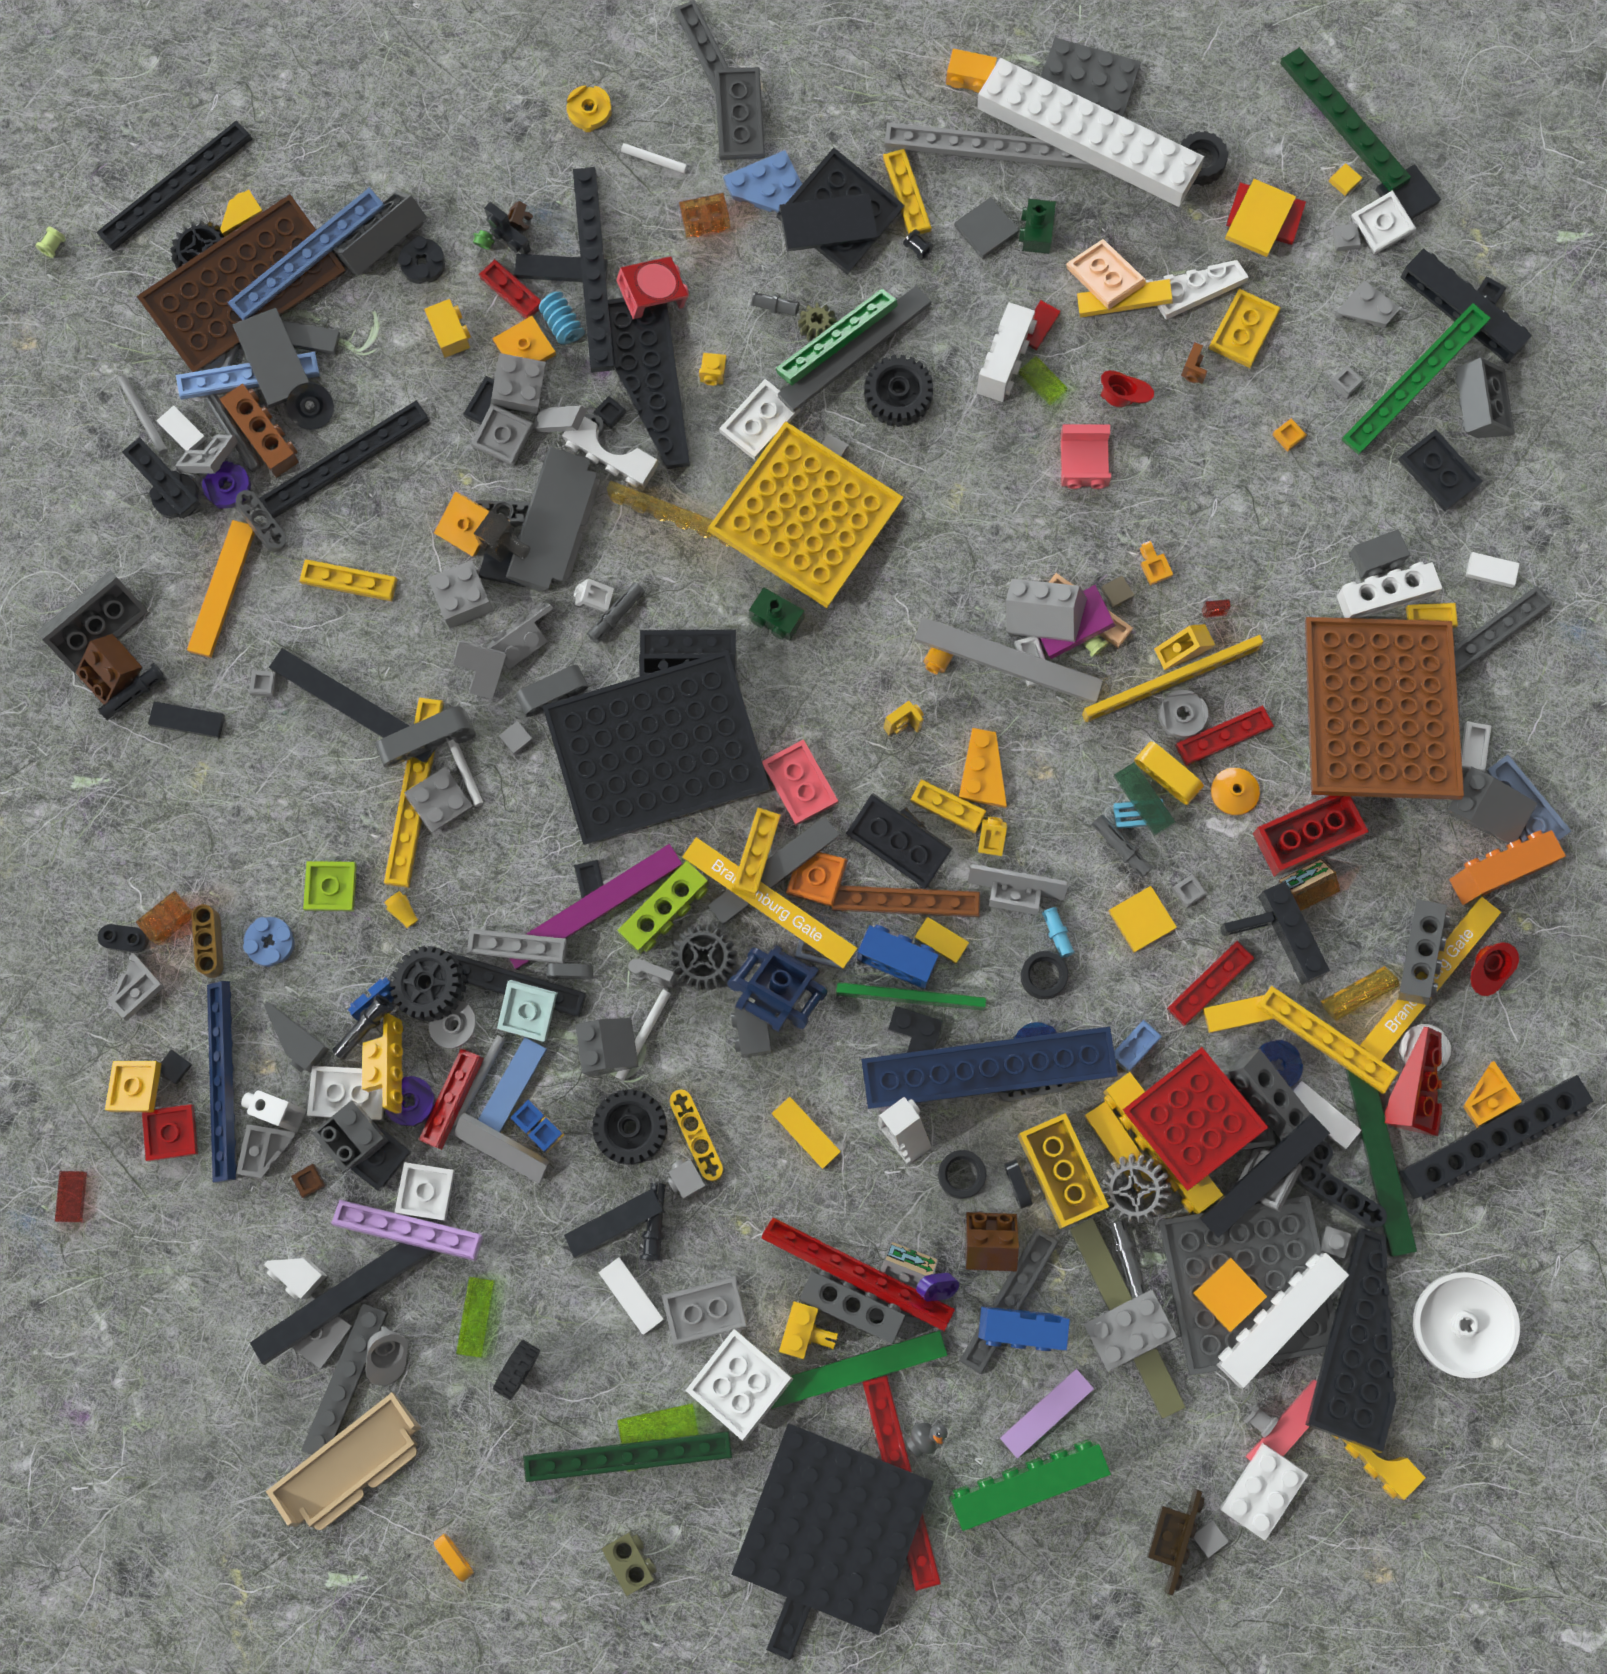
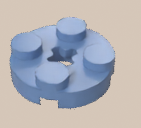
M260 917L247 929L244 936L243 949L255 963L270 967L280 962L282 963L289 958L293 952L295 941L290 927L285 922L275 917ZM272 935V940L275 941V944L265 948L264 939Z

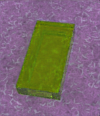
M1037 356L1019 370V374L1049 405L1067 392L1068 388Z

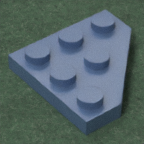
M785 150L723 176L724 183L733 200L745 201L754 204V207L769 212H779V205L786 204L802 185Z

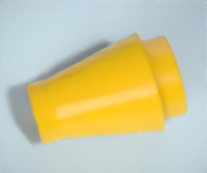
M399 891L384 902L387 906L386 910L406 928L411 927L418 921L406 894L403 895Z

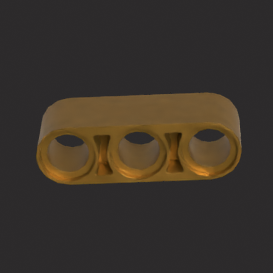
M201 904L195 907L192 912L195 967L199 973L206 977L215 978L222 973L224 966L221 920L216 910L206 904ZM210 912V919L202 923V916ZM212 936L211 944L204 947V939ZM213 960L214 966L212 969L205 971L206 962Z

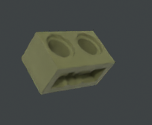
M632 1531L601 1548L626 1597L656 1579L654 1573L657 1572L650 1557L646 1559L642 1552V1549L645 1547L638 1534L633 1535ZM621 1543H627L631 1546L632 1553L629 1557H622L619 1554L618 1547ZM633 1567L642 1568L644 1571L643 1580L636 1581L631 1577V1569Z

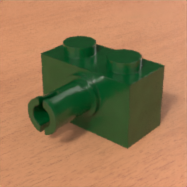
M1028 199V205L1022 208L1021 221H1025V228H1020L1019 242H1023L1022 251L1050 253L1056 201Z
M763 587L749 609V618H751V622L754 625L770 629L775 637L781 640L785 638L790 641L804 620L805 613L800 607Z

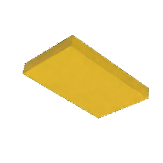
M1253 179L1225 239L1267 257L1296 196Z
M1239 288L1208 349L1251 368L1281 307Z

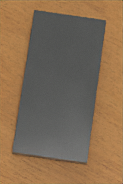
M760 67L714 69L719 159L765 158Z
M276 308L233 324L269 408L287 402L288 395L293 388L299 384L309 382Z

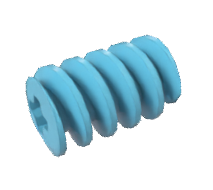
M553 292L541 301L539 311L543 314L549 328L552 329L557 342L564 345L571 344L579 340L585 334V330L580 328L581 323L576 320V314L571 313L572 308L569 305L567 306V299L562 298L564 296L563 293Z

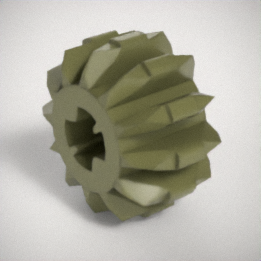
M818 302L815 304V308L808 305L806 311H801L800 313L801 319L798 320V327L801 328L800 334L802 336L807 335V340L810 342L837 322L835 312L833 310L828 311L827 304L820 308Z

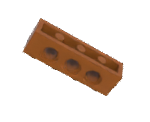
M241 384L220 398L226 410L276 478L299 463L295 456L298 451L291 441L287 443L282 437L285 436V433L278 424L273 426L270 422V419L273 417L265 406L260 408L257 404L260 399L253 389L248 391L244 384ZM253 409L250 414L244 415L247 410ZM266 427L262 432H257L259 428ZM278 444L276 449L270 450L272 445Z

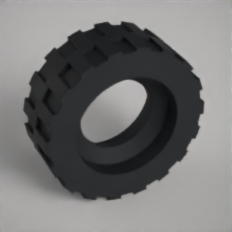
M1197 131L1194 134H1189L1186 139L1182 140V146L1192 151L1205 149L1213 156L1212 164L1206 168H1201L1193 185L1204 186V184L1209 185L1213 181H1217L1220 175L1222 176L1228 160L1227 146L1223 143V140L1214 133H1208V131Z
M522 1339L500 1372L493 1390L511 1400L532 1369L539 1356L540 1349Z

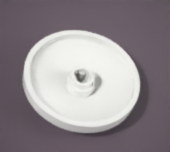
M1463 1272L1442 1276L1427 1286L1420 1295L1414 1309L1413 1330L1416 1342L1423 1355L1439 1370L1457 1377L1479 1378L1496 1372L1512 1357L1519 1341L1520 1321L1512 1299L1500 1285L1485 1276Z

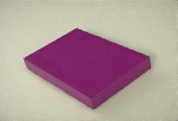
M1096 585L1083 591L1087 600L1075 642L1041 638L1050 659L1116 626Z

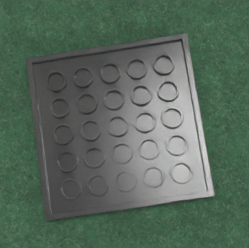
M1309 1195L1286 1199L1280 1212L1261 1203L1254 1204L1219 1238L1200 1219L1204 1213L1158 1221L1189 1375L1221 1370L1217 1366L1221 1361L1218 1356L1228 1346L1232 1349L1237 1344L1236 1337L1245 1328L1248 1330L1252 1328L1256 1323L1253 1320L1255 1316L1263 1309L1267 1312L1273 1305L1271 1302L1272 1298L1279 1291L1285 1292L1291 1286L1288 1283L1289 1280L1297 1272L1302 1274L1308 1268L1306 1262L1314 1254L1318 1256L1322 1254ZM1229 1258H1232L1267 1296L1231 1332H1228L1193 1294ZM1331 1295L1269 1362L1325 1352L1335 1317Z

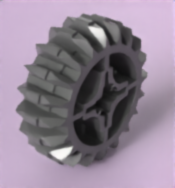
M697 925L698 932L693 933L692 928L689 927L687 929L689 936L686 937L685 934L681 933L679 936L683 942L674 941L673 943L675 947L679 948V950H671L670 952L672 956L678 957L670 960L671 965H679L673 972L675 975L682 973L679 977L680 982H684L688 978L686 984L688 988H691L694 982L696 983L697 991L701 990L702 984H705L706 991H710L709 983L714 982L716 988H719L718 979L721 978L726 983L728 979L724 973L726 972L730 975L734 973L728 967V965L735 966L737 964L736 960L730 959V957L737 955L736 950H729L734 946L733 941L725 943L729 936L725 933L719 937L721 930L718 927L713 933H711V925L706 926V931H702L701 925ZM702 939L714 941L713 944L710 943L706 947H700L694 942ZM721 947L724 952V959L719 968L713 961V957ZM687 948H689L694 954V959L686 969L684 966V954ZM697 951L700 954L704 953V955L705 953H708L707 956L710 964L708 962L704 963L703 961L702 963H700V958L698 956ZM703 968L713 972L709 976H696L693 973Z

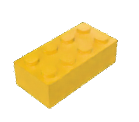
M1066 1113L1019 1133L1018 1139L1059 1229L1109 1207Z

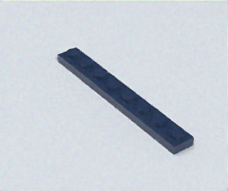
M219 981L207 985L213 1183L236 1180L237 1171L235 1163L234 1066L232 1064L233 1041L231 1034L230 981Z

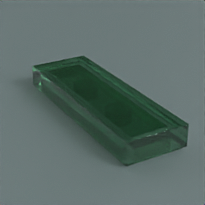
M1135 762L1114 774L1113 777L1154 836L1175 824L1176 821Z

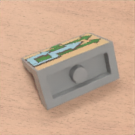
M891 1241L880 1271L916 1289L923 1277L934 1274L938 1259Z

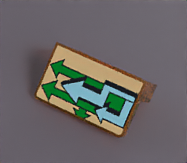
M1322 859L1279 880L1280 883L1287 882L1300 911L1340 892L1336 872Z

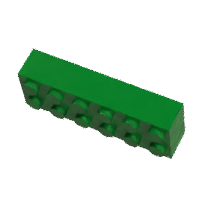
M1085 1439L1075 1443V1449L1067 1451V1449L1064 1450L1062 1448L1049 1453L1051 1458L1044 1461L1039 1457L1026 1462L1027 1467L1018 1470L1016 1467L1006 1469L1001 1472L1002 1477L997 1479L988 1476L978 1480V1486L969 1489L965 1485L952 1490L954 1495L949 1496L961 1530H968L1111 1475L1100 1445Z

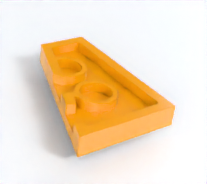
M972 728L959 798L1006 808L996 732Z

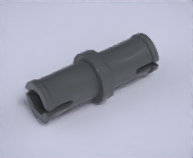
M755 291L752 296L751 306L768 309L771 313L775 314L781 312L796 317L800 303L780 298V295L770 296Z

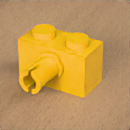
M794 1301L779 1352L804 1359L808 1345H811V1343L834 1350L835 1342L828 1341L825 1338L837 1340L838 1333L816 1327L815 1321L818 1308Z

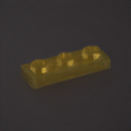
M1383 966L1321 1001L1323 1009L1337 1021L1399 987V980L1391 971Z

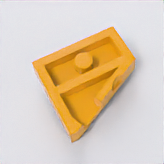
M1495 1061L1489 1064L1463 1108L1478 1128L1520 1105L1522 1101Z

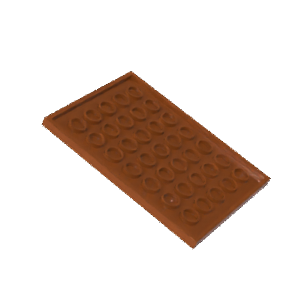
M1306 617L1305 642L1311 795L1462 800L1464 790L1452 621Z

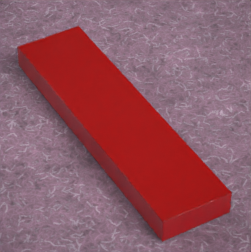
M1262 705L1176 743L1175 746L1185 766H1188L1272 729L1274 725Z
M1236 941L1167 1007V1010L1185 1026L1255 958Z
M460 1049L420 1135V1141L440 1150L443 1149L484 1060L483 1057Z

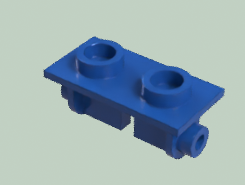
M387 977L383 980L380 978L378 982L368 989L371 994L369 998L363 993L350 1004L351 1007L348 1011L357 1021H359L360 1013L363 1009H368L374 1002L373 999L376 995H382L390 1002L395 999L391 995V991L394 988L390 986V981Z

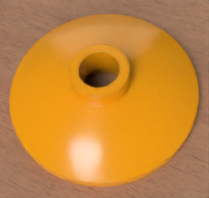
M1225 769L1212 782V800L1226 814H1245L1251 811L1259 800V784L1255 777L1244 769ZM1233 786H1239L1241 788V792L1235 793L1233 791Z

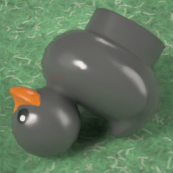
M925 1422L915 1424L911 1430V1437L906 1440V1443L912 1453L920 1457L923 1453L931 1454L935 1452L937 1443L943 1444L948 1432L942 1424H935L933 1426Z

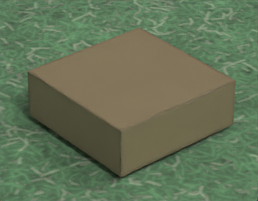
M1123 576L1101 587L1112 608L1134 597Z

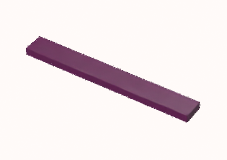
M669 843L525 935L567 939L677 870L682 865V862ZM510 959L516 970L530 962L529 960Z

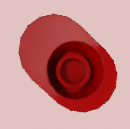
M1114 370L1105 371L1101 375V383L1103 385L1101 398L1114 407L1122 408L1131 405L1133 402L1147 403L1154 397L1153 388L1140 379Z
M1501 942L1485 946L1478 952L1470 977L1471 986L1477 994L1481 996L1495 994L1514 973L1519 963V953L1516 948L1510 943Z

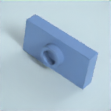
M1143 1020L1114 1051L1116 1063L1125 1072L1129 1073L1162 1036Z

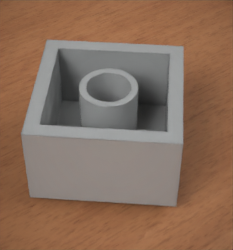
M499 353L491 404L502 408L537 414L546 362Z
M472 560L428 578L449 629L493 611Z

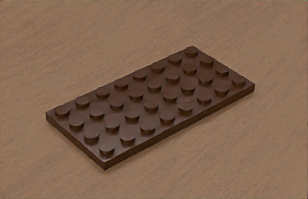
M289 194L136 297L191 372L201 371L204 367L240 344L233 324L242 321V319L228 305V302L313 234L316 229L291 194ZM331 251L253 316L276 308L279 316H282L346 273V270Z

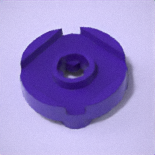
M223 461L217 472L208 473L205 479L203 478L202 489L207 499L217 508L236 507L237 494L243 490L250 491L251 480L243 467L233 464V462ZM228 480L229 483H232L229 489H221L224 486V481Z
M416 1076L402 1078L403 1099L405 1096L411 1097L414 1095L416 1103L414 1106L406 1108L404 1106L406 1102L403 1100L402 1112L398 1114L385 1109L392 1121L402 1126L415 1127L429 1118L436 1097L426 1081Z

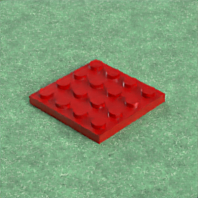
M1203 1047L1123 1109V1112L1187 1191L1268 1128Z

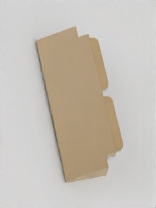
M391 1392L269 1488L266 1493L288 1526L297 1527L305 1520L309 1527L323 1530L364 1497L363 1488L365 1486L378 1487L416 1457V1446L418 1444L412 1435L422 1427L395 1393Z

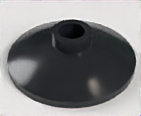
M306 382L297 385L291 390L287 398L286 409L290 419L297 426L313 430L321 428L329 422L333 415L334 403L327 389L317 383ZM307 401H312L314 403V407L308 409L305 407V403Z

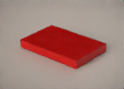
M1239 183L1226 226H1231L1250 185ZM1295 198L1276 241L1290 245L1293 244L1306 201Z

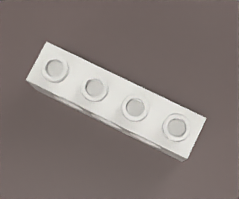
M1419 562L1404 571L1395 569L1387 573V576L1379 578L1378 575L1365 579L1363 583H1348L1342 586L1337 599L1344 618H1363L1435 597L1441 591L1442 586L1433 562L1428 564ZM1406 580L1413 581L1416 587H1410ZM1384 587L1391 588L1393 594L1385 592ZM1361 593L1368 594L1371 600H1364Z

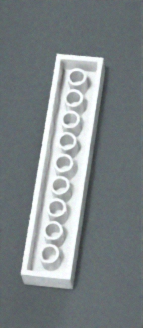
M1002 58L999 59L978 94L979 110L1180 207L1201 170L1204 159L1203 155Z

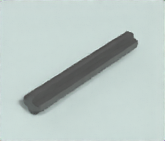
M217 394L208 396L206 398L207 404L226 434L234 435L238 443L235 445V448L249 470L255 472L260 469L261 463Z

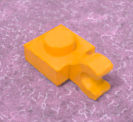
M1151 541L1142 544L1140 552L1146 561L1141 563V567L1149 585L1151 586L1171 578L1173 572L1164 553L1157 556Z

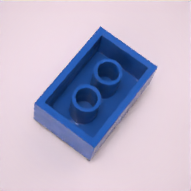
M876 924L875 927L869 925L857 952V961L925 990L938 959L935 949L924 944L921 947L912 944V939L899 934L898 937L889 934L890 930Z

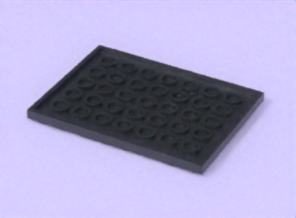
M728 650L542 706L583 845L770 790Z

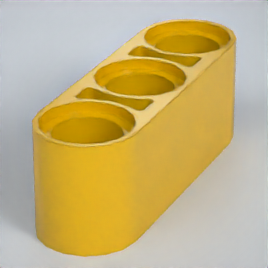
M1152 741L1134 759V762L1140 769L1185 805H1188L1204 787L1199 778Z

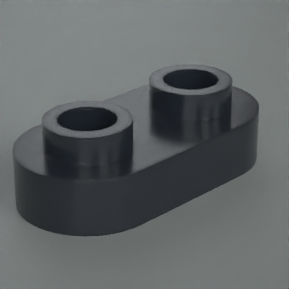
M107 924L98 932V942L109 950L139 953L145 950L149 943L147 933L137 927ZM112 932L113 937L110 940H107V934ZM134 935H136V936H137L136 942L131 943V942H130L131 937L134 936Z

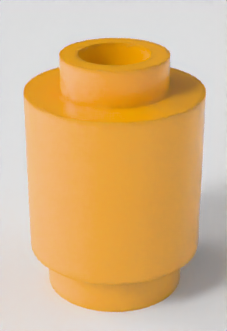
M931 647L923 662L926 664L925 668L933 674L944 673L954 655Z

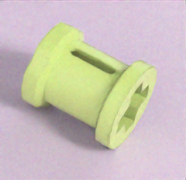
M47 227L46 235L35 246L46 256L54 258V252L61 242H65L66 238L56 229Z
M1097 635L1082 644L1090 651V656L1095 657L1107 646L1108 642L1106 640L1103 641Z

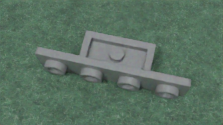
M547 602L536 604L530 610L532 613L525 618L523 616L518 617L511 623V628L506 631L501 630L492 636L493 640L487 645L481 644L480 646L505 652L504 664L508 669L512 668L548 642L534 622L551 611L553 607Z
M975 864L971 865L968 883L992 887L989 901L990 907L1034 915L1038 914L1041 896L1064 900L1068 888L1067 881Z

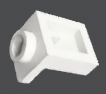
M586 579L581 584H578L575 589V605L581 606L585 604L606 612L609 609L614 588L591 579Z

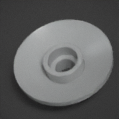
M458 1000L456 1003L458 1008L456 1010L451 1009L452 1014L448 1017L443 1015V1019L439 1021L434 1019V1022H429L430 1035L438 1045L449 1049L458 1048L467 1043L472 1037L476 1027V1016L470 1005L464 1001ZM459 1022L458 1027L454 1030V1023Z

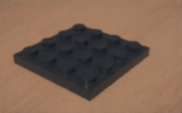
M834 147L786 203L870 193L878 238L905 206ZM778 212L776 217L781 221L780 212ZM877 240L815 249L848 275Z

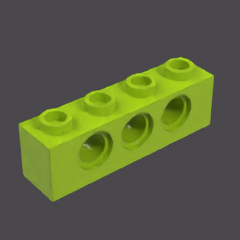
M686 860L617 930L618 933L639 954L643 951L647 953L657 943L655 939L661 933L663 935L668 933L674 926L672 922L678 916L683 917L691 909L690 904L695 899L700 900L708 892V880ZM687 887L689 893L685 897H679L676 895L678 888ZM669 904L672 906V909L668 914H660L659 908L661 905ZM647 921L653 922V930L650 932L642 931L643 923Z

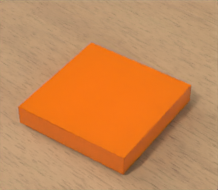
M822 852L817 853L792 873L786 891L787 895L833 907L848 862L847 859Z

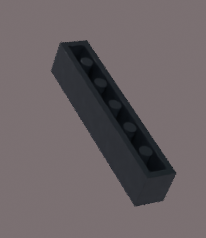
M1424 248L1405 267L1400 277L1454 322L1474 303L1491 318L1474 338L1507 364L1522 350L1532 336L1526 327L1516 323L1506 311L1500 310L1487 296L1480 294L1471 283L1464 281L1451 267L1445 266L1438 260L1435 254L1428 252Z

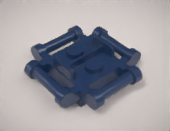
M778 945L773 950L771 949L769 954L758 948H751L747 954V960L737 974L732 976L727 982L731 990L742 992L735 1007L741 1011L744 1009L772 1025V1029L777 1032L781 1030L787 1019L791 1020L795 1027L804 1029L809 1022V1016L819 1001L823 1000L827 995V989L813 981L819 969L815 966L810 967L785 953L783 948ZM760 963V967L751 980L747 982L745 978L755 964ZM807 990L812 995L801 1012L794 1008ZM753 998L755 1002L752 1003L749 1001V999Z

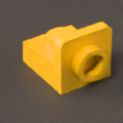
M703 353L702 365L699 369L700 382L710 386L723 384L727 360L726 355Z
M988 817V820L982 819L978 846L979 853L1002 856L1007 823L1002 822L1003 819L998 817Z

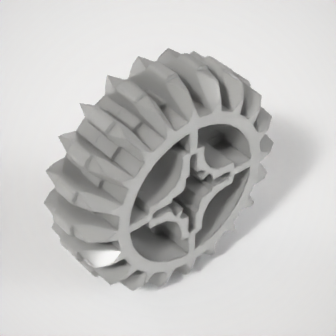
M1130 1154L1128 1160L1124 1156L1120 1157V1164L1114 1161L1111 1164L1113 1170L1107 1169L1105 1172L1109 1178L1102 1180V1184L1108 1186L1102 1190L1103 1194L1110 1195L1106 1201L1108 1204L1112 1202L1114 1204L1110 1211L1113 1213L1117 1209L1120 1210L1119 1219H1122L1127 1214L1128 1222L1130 1223L1133 1222L1135 1216L1139 1223H1143L1144 1215L1149 1221L1153 1220V1213L1159 1216L1162 1213L1160 1207L1166 1208L1168 1205L1164 1199L1171 1197V1193L1164 1190L1171 1187V1183L1163 1182L1168 1177V1173L1159 1174L1163 1166L1159 1164L1154 1168L1152 1166L1154 1159L1150 1158L1146 1163L1144 1162L1145 1155L1143 1154L1139 1156L1138 1161H1136L1134 1154ZM1130 1169L1129 1183L1117 1186L1120 1173ZM1138 1170L1147 1173L1153 1181L1144 1180ZM1134 1183L1141 1187L1139 1193H1135V1190L1131 1189ZM1156 1191L1154 1202L1143 1207L1144 1194ZM1120 1196L1129 1197L1133 1206L1124 1202Z

